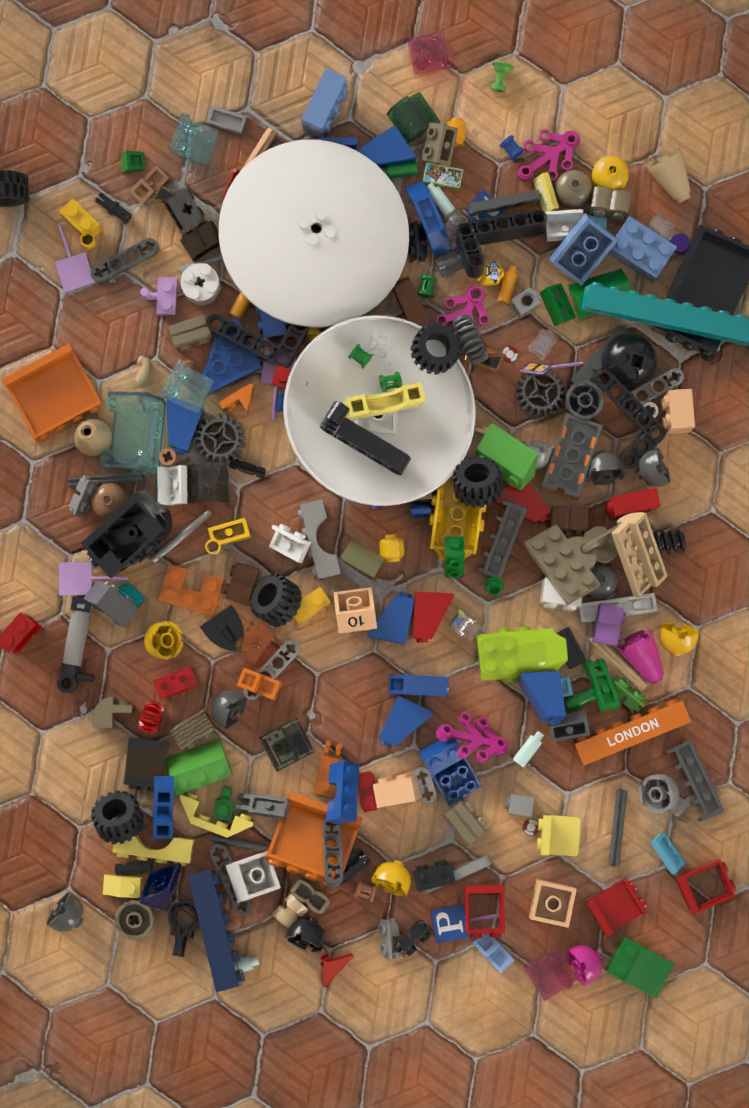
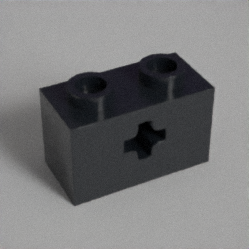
M186 187L179 189L162 200L181 233H186L205 221L202 209L196 206L193 201V194ZM186 206V207H187L186 213H183L182 210H183L184 207Z

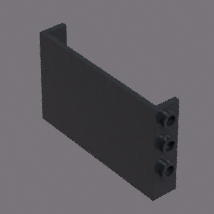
M699 225L665 299H674L678 304L692 303L697 308L710 307L715 312L720 310L728 311L730 315H733L749 280V245L741 243V240L736 237L730 238L725 236L718 229L712 230ZM653 326L651 331L665 336V340L683 344V348L690 351L694 349L700 352L702 357L708 359L710 357L714 358L717 355V350L721 343V340Z

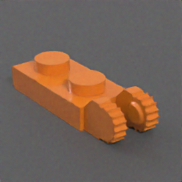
M327 740L324 754L321 756L313 793L332 797L335 785L329 784V768L331 764L340 762L342 743H338L334 758L328 756L331 741Z

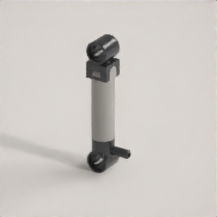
M86 595L73 596L70 623L60 676L57 680V687L63 693L75 692L79 686L78 680L93 682L95 679L94 674L80 672L90 615L93 612V607L83 599ZM67 678L72 680V687L66 689L63 685L64 680Z

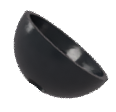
M623 333L615 336L608 342L602 354V369L610 371L628 390L636 389L646 384L654 375L657 367V355L653 345L645 337L635 333Z

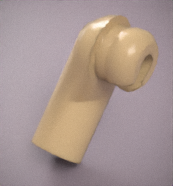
M140 356L137 360V364L141 368L135 381L142 385L150 370L151 361L148 357Z

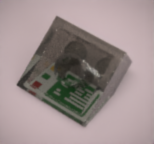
M298 718L259 737L276 772L315 752Z

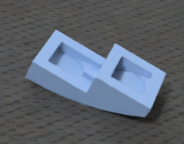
M484 934L482 938H477L473 942L500 974L515 961L495 938H489V934Z

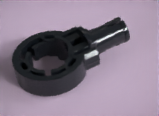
M188 900L175 903L168 914L169 924L172 927L170 935L175 936L173 956H185L188 937L193 939L194 931L200 927L199 920L196 921V914L194 915L193 922L188 926H181L178 923L177 911H175L173 918V912L179 905L183 906L179 907L178 910L189 908L195 913V910L191 908L195 907L194 902Z

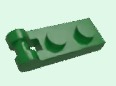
M602 658L597 659L596 662L591 660L585 661L584 670L589 676L600 711L618 709L621 705L605 660Z

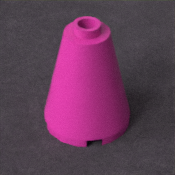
M647 628V632L640 630L624 639L626 643L623 645L619 643L617 645L618 651L648 683L656 684L663 679L662 676L665 673L654 635L650 628Z

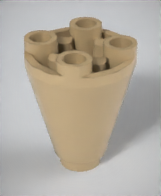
M680 147L670 151V155L665 153L645 165L648 172L673 200H676L677 204L691 197L684 157Z
M87 419L77 426L74 432V442L81 453L89 457L99 456L105 453L112 444V433L105 422L99 419Z

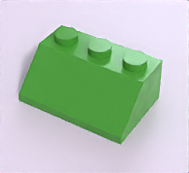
M492 423L476 449V456H480V458L487 457L488 460H494L495 464L498 463L502 472V479L521 491L535 477L538 453Z
M221 739L166 758L169 776H174L176 796L233 776Z

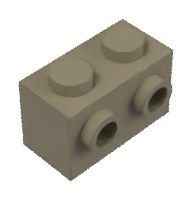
M429 123L421 160L450 166L458 128L445 124Z

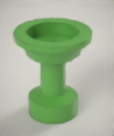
M494 61L492 65L498 73L496 83L491 84V90L504 93L506 86L503 84L504 76L511 69H514V66L505 62Z

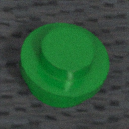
M491 577L485 581V589L490 595H498L504 589V583L499 578Z

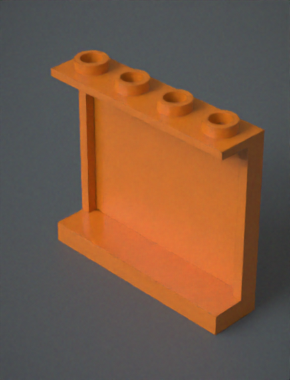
M69 343L1 379L33 435L32 438L36 442L46 441L52 433H60L66 430L67 425L81 422L84 420V416L88 414L94 415L104 406Z
M290 791L287 797L291 801L287 818L279 820L266 853L265 861H268L267 863L274 867L282 866L290 873L297 874L298 872L304 874L305 878L315 881L317 879L323 881V884L326 885L324 882L321 828L324 819L327 818V804ZM357 816L356 822L340 825L343 872L363 819L360 816ZM328 824V826L330 827L329 834H332L333 827L331 824ZM333 840L327 841V845H328V846H330V847H335V846H337V844H336L335 841H333ZM334 857L327 859L330 864L338 863ZM332 871L331 878H333V881H336L335 871Z

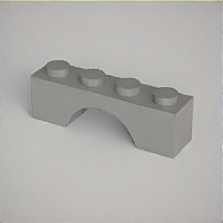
M323 500L301 504V510L297 511L300 522L304 521L306 528L302 529L303 534L306 536L305 539L311 542L308 555L309 559L313 558L315 564L311 566L313 576H318V580L340 576L341 572L337 556L326 553L317 543L318 529L327 520Z

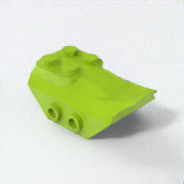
M518 627V631L513 632L510 631V628L499 629V633L477 635L481 681L503 679L504 683L515 682V678H519L521 673L558 671L568 661L566 638L555 633L554 628L530 630L529 627Z

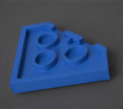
M237 317L230 320L231 322L241 326ZM231 329L227 335L234 337L237 335V330ZM216 336L202 377L212 394L262 369L257 357ZM246 339L244 345L251 346L248 339Z

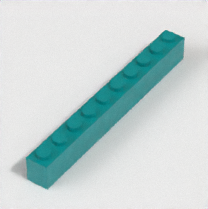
M596 282L585 287L581 310L749 346V319H747L748 316L738 314L733 316L728 311L720 310L715 312L710 307H694L692 303L678 304L674 299L660 300L655 295L642 296L637 291L624 292L619 287L612 286L606 288L603 287V284Z

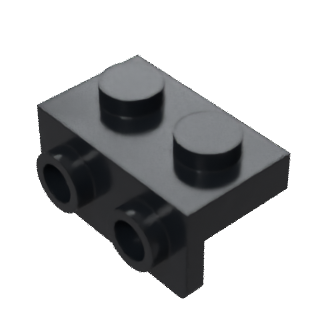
M446 860L437 861L435 866L428 867L427 864L416 867L417 870L413 871L419 892L456 882L452 864Z

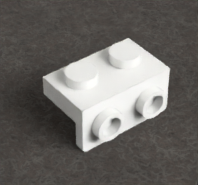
M583 209L546 212L547 222L545 230L547 242L563 241L584 215Z
M186 465L157 467L158 502L160 504L169 506L187 504Z
M280 524V526L272 525V529L276 532L269 547L296 562L302 563L311 542L305 539L306 536L297 531L293 533L290 531L291 528L284 524Z

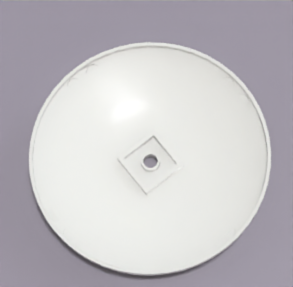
M299 140L278 145L261 153L250 161L236 176L227 191L221 208L219 244L222 258L230 277L241 293L253 305L271 317L285 323L302 327L322 328L361 317L386 298L395 286L405 265L409 246V226L405 207L398 191L388 176L373 161L356 150L338 143L323 140ZM314 224L319 225L321 232L313 233L311 226Z
M375 315L343 321L328 328L310 342L300 354L291 370L283 402L284 422L288 439L294 453L306 471L322 486L340 497L373 506H391L412 502L426 496L444 484L453 475V471L456 470L455 467L457 464H461V461H463L468 452L476 420L474 393L470 380L459 359L447 372H440L437 375H434V372L428 374L426 369L423 371L419 369L421 367L419 364L415 365V358L411 357L413 351H410L414 337L421 330L422 326L396 317ZM429 340L426 342L427 350L431 355L436 357L446 355L445 346L440 341ZM357 344L368 354H373V357L364 369L354 359L348 358ZM397 371L400 373L402 386L421 382L426 400L424 404L420 407L383 414L380 419L369 417L353 422L411 457L408 466L401 476L389 471L320 428L324 417L334 401L343 403L349 397L363 394L378 395L398 389L392 388L382 392L379 384V375H393Z

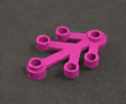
M547 129L541 130L539 139L542 142H547L548 140L560 142L555 147L535 144L533 140H527L524 143V150L526 152L545 154L530 165L520 166L517 173L518 178L524 182L529 181L532 178L533 172L550 160L548 173L555 175V178L551 179L552 183L555 182L558 177L556 170L559 153L565 149V160H563L561 168L565 172L571 170L573 167V149H576L580 144V136L575 131H567L561 135L550 133ZM542 133H547V134H548V137H547V138H543V137L541 136V134H542ZM573 137L575 141L569 142L568 138ZM527 144H532V145H533V148H532V149H528V148L526 147V145H527ZM564 163H569L570 168H565ZM527 169L529 174L524 175L522 170Z
M474 285L468 288L465 295L447 298L444 303L447 310H453L458 304L465 302L467 304L462 310L447 315H439L436 318V324L439 318H444L445 323L442 325L445 326L446 323L464 314H469L474 321L472 310L475 306L479 314L478 323L483 327L487 326L490 322V317L486 315L482 303L485 298L483 288ZM476 292L479 294V297L473 298L472 294ZM452 301L454 305L448 307L446 303ZM481 318H487L488 322L482 323Z
M466 712L461 713L458 717V722L469 733L453 730L449 724L441 725L436 731L437 738L443 742L448 741L451 737L471 742L467 746L462 745L458 749L457 754L462 759L467 758L471 752L482 745L489 748L477 752L475 759L479 763H484L493 754L501 755L508 750L507 741L492 732L488 727L489 721L485 717H480L476 721V727L482 730L487 738H484L470 722L471 716Z

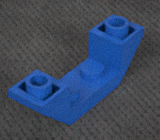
M423 181L405 188L412 206L415 207L426 232L427 242L433 256L436 257L451 251L452 248L445 226L433 198Z

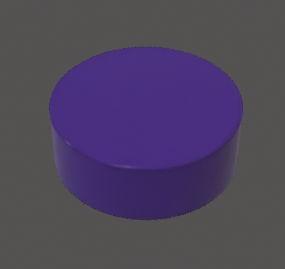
M676 234L670 241L677 246L674 251L677 254L684 253L690 245L688 237L684 234Z

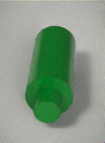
M416 161L386 165V169H381L389 179L418 175Z
M590 687L564 699V703L568 711L571 712L597 699L593 688Z

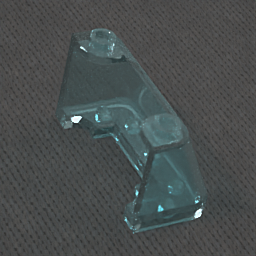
M108 391L106 406L110 412L114 413L111 450H104L102 452L100 467L138 472H157V467H160L161 463L159 454L162 451L166 414L164 398L148 392Z

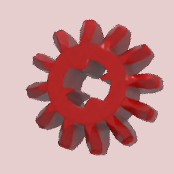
M147 701L140 716L139 729L148 734L157 733L163 719L164 705L155 701Z

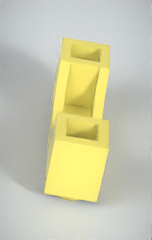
M419 382L405 385L383 394H363L345 399L343 404L350 409L346 418L355 421L420 407L426 400L422 384Z
M138 834L136 837L133 836L129 842L126 840L123 844L119 842L114 844L113 852L117 853L118 857L129 858V855H134L138 860L148 861V858H154L157 863L167 864L168 860L175 861L177 866H186V863L190 864L192 862L195 839L176 836L167 847L153 849L146 846Z

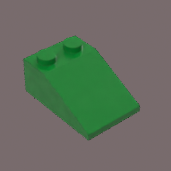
M623 935L605 971L657 998L675 964Z

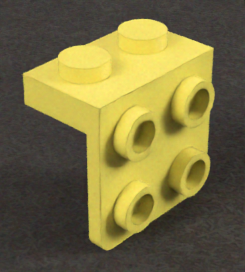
M542 814V819L538 820V830L541 831L540 838H537L536 849L539 850V853L541 855L577 856L579 853L580 818Z

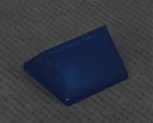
M180 862L149 873L139 899L141 904L168 911L179 881Z

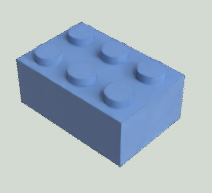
M325 69L301 119L303 131L319 138H324L325 135L330 134L333 127L331 124L332 120L338 117L341 110L339 106L342 101L345 102L349 93L347 91L346 77Z
M585 213L551 255L550 260L552 264L582 286L618 240L615 235Z
M629 216L616 235L618 241L607 254L654 283L677 246Z

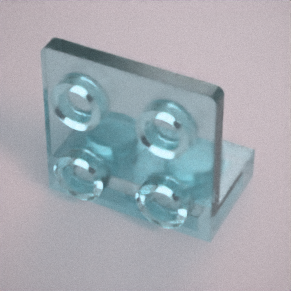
M182 113L170 145L171 153L203 165H208L219 130L191 121L188 114Z
M179 359L161 393L164 399L198 414L214 384V380L188 368L186 362Z

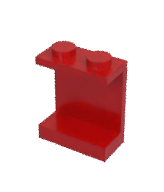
M20 612L0 634V647L8 654L12 652L17 656L43 627L29 614Z
M624 878L586 901L588 908L607 938L614 934L613 931L641 914H648L645 910L647 905L642 897H637L635 893L637 888L632 880L628 881Z

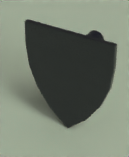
M232 605L200 626L210 641L220 648L241 652L244 631L242 622Z

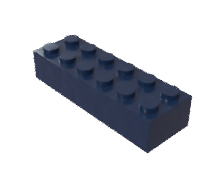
M212 869L190 874L188 879L216 992H221L243 986L242 981H245L243 969L238 967L240 955L238 950H234L233 943L236 940L234 932L229 930L228 923H231L229 912H226L223 904H226L224 892H220L219 885L222 884L220 875Z

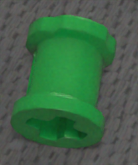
M421 275L420 279L422 281L417 295L433 298V288L437 278Z
M357 344L348 358L354 359L364 369L373 357V354H368Z
M398 371L393 375H379V384L382 392L402 387V379Z

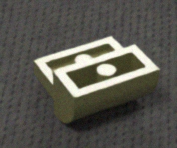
M351 540L340 560L375 578L385 558Z

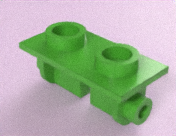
M617 675L613 685L618 699L621 700L625 695L627 698L623 701V704L638 713L642 706L644 707L646 704L645 695L639 690H634L625 678H620Z

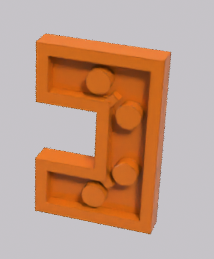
M168 564L158 601L214 616L224 579L205 574L201 591L196 592L183 588L188 569Z

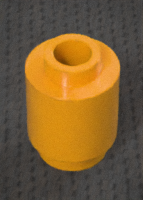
M451 118L447 125L458 128L454 147H461L466 139V122L462 118Z

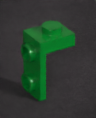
M445 537V577H463L465 558L464 537Z

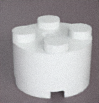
M193 264L182 273L181 277L182 290L186 298L194 304L201 306L211 304L220 292L221 284L218 275L208 264ZM202 282L203 287H199L198 283Z

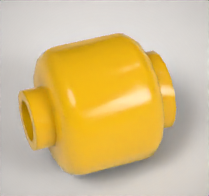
M397 534L385 535V539L380 540V556L385 558V562L400 561V558L404 557V541L402 538H397Z

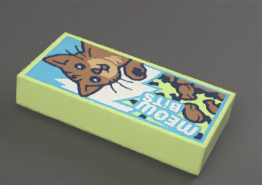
M426 163L423 183H433L434 185L460 189L463 169Z

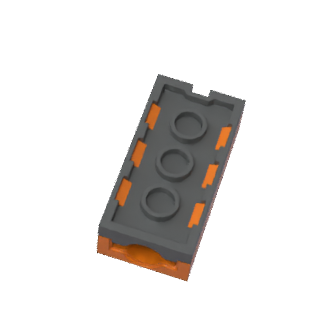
M566 413L540 488L554 493L556 490L563 492L562 496L577 500L603 425Z

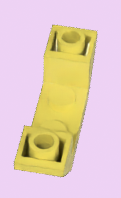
M187 792L186 795L181 794L180 796L181 803L191 824L226 838L252 827L255 823L251 820V816L241 813L240 816H235L231 829L227 828L228 824L224 822L209 821L210 817L203 814L196 816L201 802L197 800V795Z

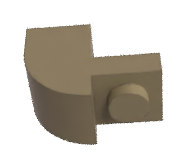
M108 697L101 700L94 709L92 727L114 728L115 713H134L135 705H130V701H118V705H115L116 697Z

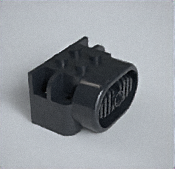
M146 490L130 496L81 544L111 579L130 565L133 566L138 561L140 563L145 560L151 551L162 544L172 530V516L165 505L160 504Z

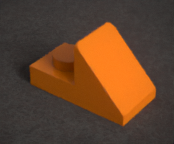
M252 383L218 402L222 410L230 412L237 408V404L240 402L248 414L254 393Z

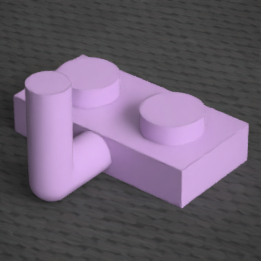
M158 277L157 292H148L146 288L140 290L143 299L157 300V316H176L177 277Z

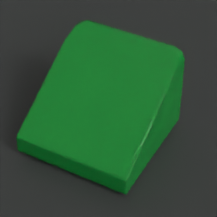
M125 151L121 154L122 172L145 171L144 152Z

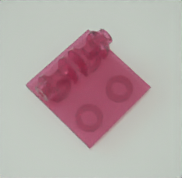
M444 31L407 38L414 75L451 68L450 54L447 50Z
M557 947L524 967L544 1001L563 989L570 988L577 981Z

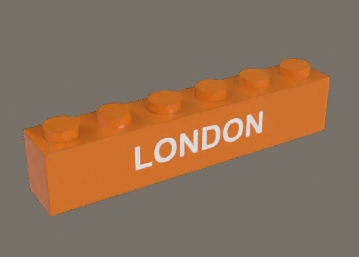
M676 698L665 702V707L659 709V706L648 709V714L642 716L641 713L631 716V720L624 723L621 720L613 723V728L606 730L603 727L594 731L595 735L591 737L586 735L585 737L576 738L577 742L573 743L581 765H587L690 723L691 720L683 700L677 701Z

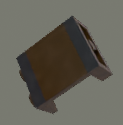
M129 738L124 784L129 785V789L140 790V786L148 787V791H154V776H164L169 741Z

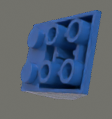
M452 737L446 742L438 740L418 751L448 806L482 787L467 758L462 759L458 756L457 751L460 745Z

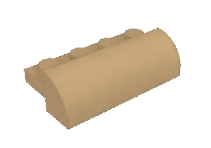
M637 512L617 520L618 527L611 534L633 596L641 597L650 586L657 587L667 577V573L646 513Z

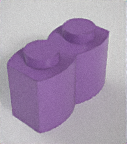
M604 603L598 605L591 642L609 646H617V643L621 642L622 632L620 631V626L624 624L626 613L623 612L624 608Z

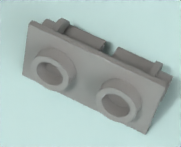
M83 475V478H80L76 490L81 494L74 493L69 504V510L74 512L73 515H86L90 509L91 497L97 489L99 480H90V477L87 475Z
M396 918L380 919L378 930L382 941L380 945L381 954L385 959L399 958L401 951L398 952L394 948L395 942L399 939L393 940V936H399V922L396 921Z

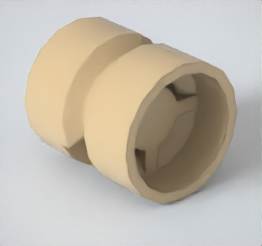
M291 892L283 900L284 905H279L272 913L289 929L298 920V917H303L309 910V907L304 902L297 900Z

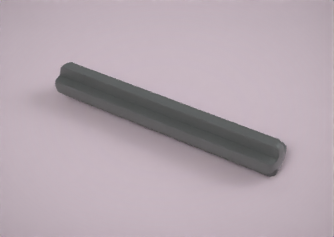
M141 471L89 476L90 480H99L98 486L106 483L123 484L143 481V473ZM83 476L68 478V487L77 488L79 480Z
M617 789L609 855V865L611 866L620 865L627 790Z

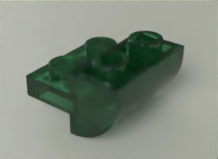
M420 92L410 97H404L387 112V116L396 126L407 144L422 137L427 132L429 123H441Z

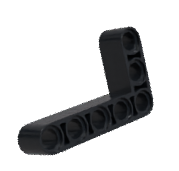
M533 210L461 223L457 228L456 244L467 276L479 278L483 273L485 260L480 245L540 235L545 231L547 214L542 210Z
M218 314L210 315L206 321V325L212 334L274 367L279 365L285 368H289L292 365L310 327H306L304 330L299 331L296 329V325L291 324L280 345L277 346ZM213 321L221 322L218 328L211 327ZM231 329L237 330V335L234 337H229L227 334ZM248 338L254 339V343L251 346L244 345V342ZM294 339L297 341V344L294 347H288L287 342ZM264 347L271 349L268 355L261 354V350ZM286 356L288 360L285 364L278 363V358Z
M604 369L597 370L593 374L594 383L641 431L618 456L622 461L623 467L632 469L639 464L640 459L646 452L653 450L665 438L666 430L610 371ZM601 373L607 375L605 383L599 382L598 378ZM618 386L621 392L619 396L614 397L612 389ZM628 400H631L634 404L630 411H627L625 408V403ZM641 414H645L647 417L644 424L638 422ZM657 427L660 434L658 437L653 438L651 432ZM641 441L646 443V448L643 451L638 450V444ZM630 454L632 456V462L626 465L624 463V458L626 455Z
M334 401L324 417L320 428L389 471L401 476L408 466L411 457L346 418L350 409L345 404Z

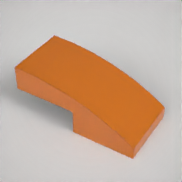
M243 668L237 683L239 687L272 700H276L282 685L280 681Z

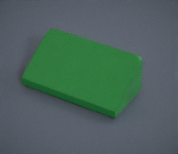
M561 283L547 287L540 292V296L554 326L576 318Z

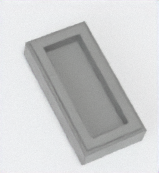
M211 106L206 125L243 135L248 117Z

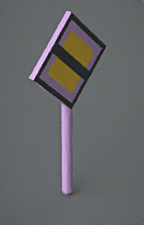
M529 362L520 371L544 374L550 368L558 369L581 366L584 362L559 365Z

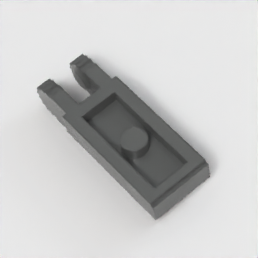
M240 793L237 799L249 802V806L235 805V811L286 819L291 801L288 798Z

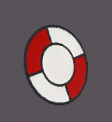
M513 346L505 347L502 351V358L506 362H514L518 358L517 349Z
M534 819L526 820L523 824L524 833L529 836L536 835L539 832L538 822Z

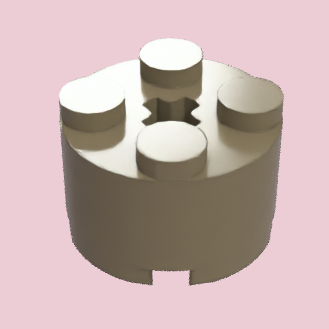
M139 898L128 900L122 904L115 914V925L118 933L128 940H137L148 935L156 923L157 915L153 906L146 900ZM137 915L139 922L133 923L132 916Z

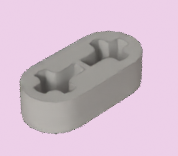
M420 767L414 772V776L419 775L421 770H423V773L428 774L425 777L426 784L423 785L422 780L418 779L420 800L426 804L432 803L436 798L433 779L427 768ZM425 786L428 787L429 792H433L430 800L422 797V794L425 793Z

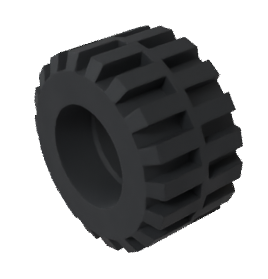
M0 170V207H14L27 203L29 201L28 176L18 171Z
M431 322L428 326L424 325L414 337L410 351H413L411 357L415 358L414 363L416 366L418 364L421 366L420 370L426 369L428 374L434 372V375L440 372L445 373L459 359L462 352L460 349L462 342H459L460 335H455L456 330L454 328L452 330L449 329V324L446 323L443 326L442 322H437L436 325L434 322ZM429 340L440 341L445 346L446 355L443 357L431 355L427 350L426 342Z
M476 456V458L470 457L466 461H461V464H457L456 470L453 471L455 496L460 503L464 502L465 506L471 505L472 508H476V506L482 508L484 505H492V502H496L498 497H501L503 491L502 472L498 463L495 464L494 460H488L487 457L480 458V456Z
M277 573L274 575L270 574L268 577L265 576L253 590V595L250 598L252 600L250 602L251 611L256 617L273 627L285 625L287 621L290 622L292 620V617L297 614V610L301 606V590H299L298 585Z
M119 790L115 791V793L109 792L107 796L103 795L100 797V801L95 802L96 807H92L91 819L101 839H104L107 843L111 841L112 844H117V842L123 844L126 840L128 842L131 841L132 837H136L138 831L142 830L144 815L137 799L131 793L128 794L127 791L120 793ZM124 814L121 818L112 820L114 817Z

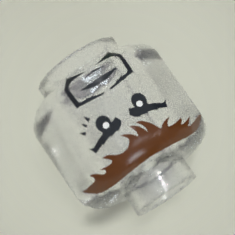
M453 209L443 219L447 235L456 237L458 226L461 223L470 222V216L465 210Z

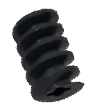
M676 529L675 534L672 530H668L667 535L665 531H661L660 535L656 531L653 532L660 555H662L663 549L666 550L667 554H670L671 549L677 554L679 548L685 553L684 532L681 533L680 529Z

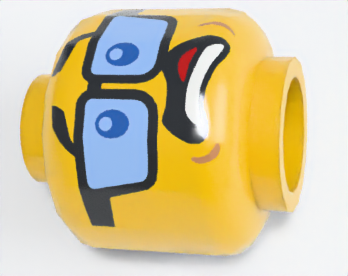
M485 261L482 275L475 279L481 285H498L500 280L504 278V269L501 268L497 261Z

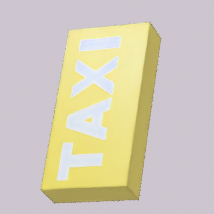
M542 173L533 179L535 189L539 191L541 199L539 202L542 211L546 213L557 210L559 205L549 173Z

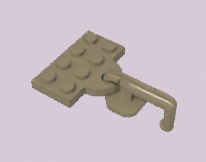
M556 524L525 541L524 547L566 605H569L600 587L599 581L591 572L596 561L608 563L619 556L611 534L618 525L609 530L602 526H596L584 534V538L572 537L567 539Z

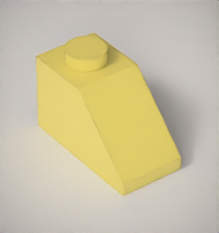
M104 875V895L126 898L142 897V876Z

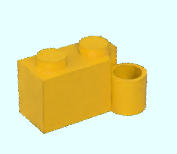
M72 198L59 212L81 235L80 243L83 248L93 250L97 245L95 237L102 231V228ZM86 238L93 239L89 245H85L84 241Z
M241 518L208 528L211 539L207 541L205 549L210 555L215 556L221 552L223 546L250 539L251 534L247 520ZM213 542L219 545L216 552L209 551V545Z
M321 587L302 599L300 602L301 606L294 618L301 625L331 605L330 600Z

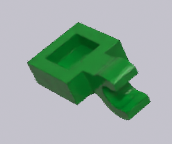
M225 786L222 799L216 798L212 818L232 821L235 802L230 801L232 787Z

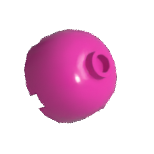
M578 945L566 951L567 963L569 966L573 965L576 972L572 973L582 985H588L599 977L602 971L601 961L603 960L599 951H595L587 945Z

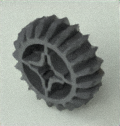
M464 314L454 319L453 327L456 330V334L460 335L459 341L462 342V347L469 361L475 365L488 359V351L472 317L469 314Z
M550 368L548 373L545 372L544 374L527 372L528 376L524 373L521 375L523 380L518 379L517 384L521 387H515V391L520 393L516 394L515 398L522 399L517 403L518 406L525 404L522 409L523 412L529 408L528 415L531 416L533 411H535L536 418H539L540 412H542L545 418L547 417V411L553 415V408L557 411L560 410L558 404L563 405L565 402L560 397H566V393L561 391L565 390L566 386L559 385L564 380L563 378L556 379L559 376L558 372L553 376L551 375L553 369ZM536 378H545L551 383L542 384ZM531 381L534 391L526 396L525 387ZM538 388L545 390L543 396L536 394ZM555 388L556 397L550 404L548 392ZM539 400L545 406H536L530 401Z
M218 413V419H215L212 414L210 415L212 421L209 422L205 418L204 422L206 425H198L202 431L196 430L195 432L200 437L194 438V441L201 442L196 445V449H202L199 452L200 456L207 454L205 456L206 461L212 457V464H215L217 459H219L220 465H223V459H226L227 464H229V457L232 456L236 460L235 453L242 454V451L238 448H245V444L240 443V441L246 440L245 436H240L245 433V430H238L242 426L240 422L234 425L236 422L235 417L229 421L228 414L225 415L224 419H222L221 413ZM221 425L217 432L208 433L212 427ZM227 426L235 431L236 441L226 436ZM223 433V438L226 441L218 445V441L215 438ZM205 438L214 442V452L207 449ZM224 446H233L230 451L219 454Z

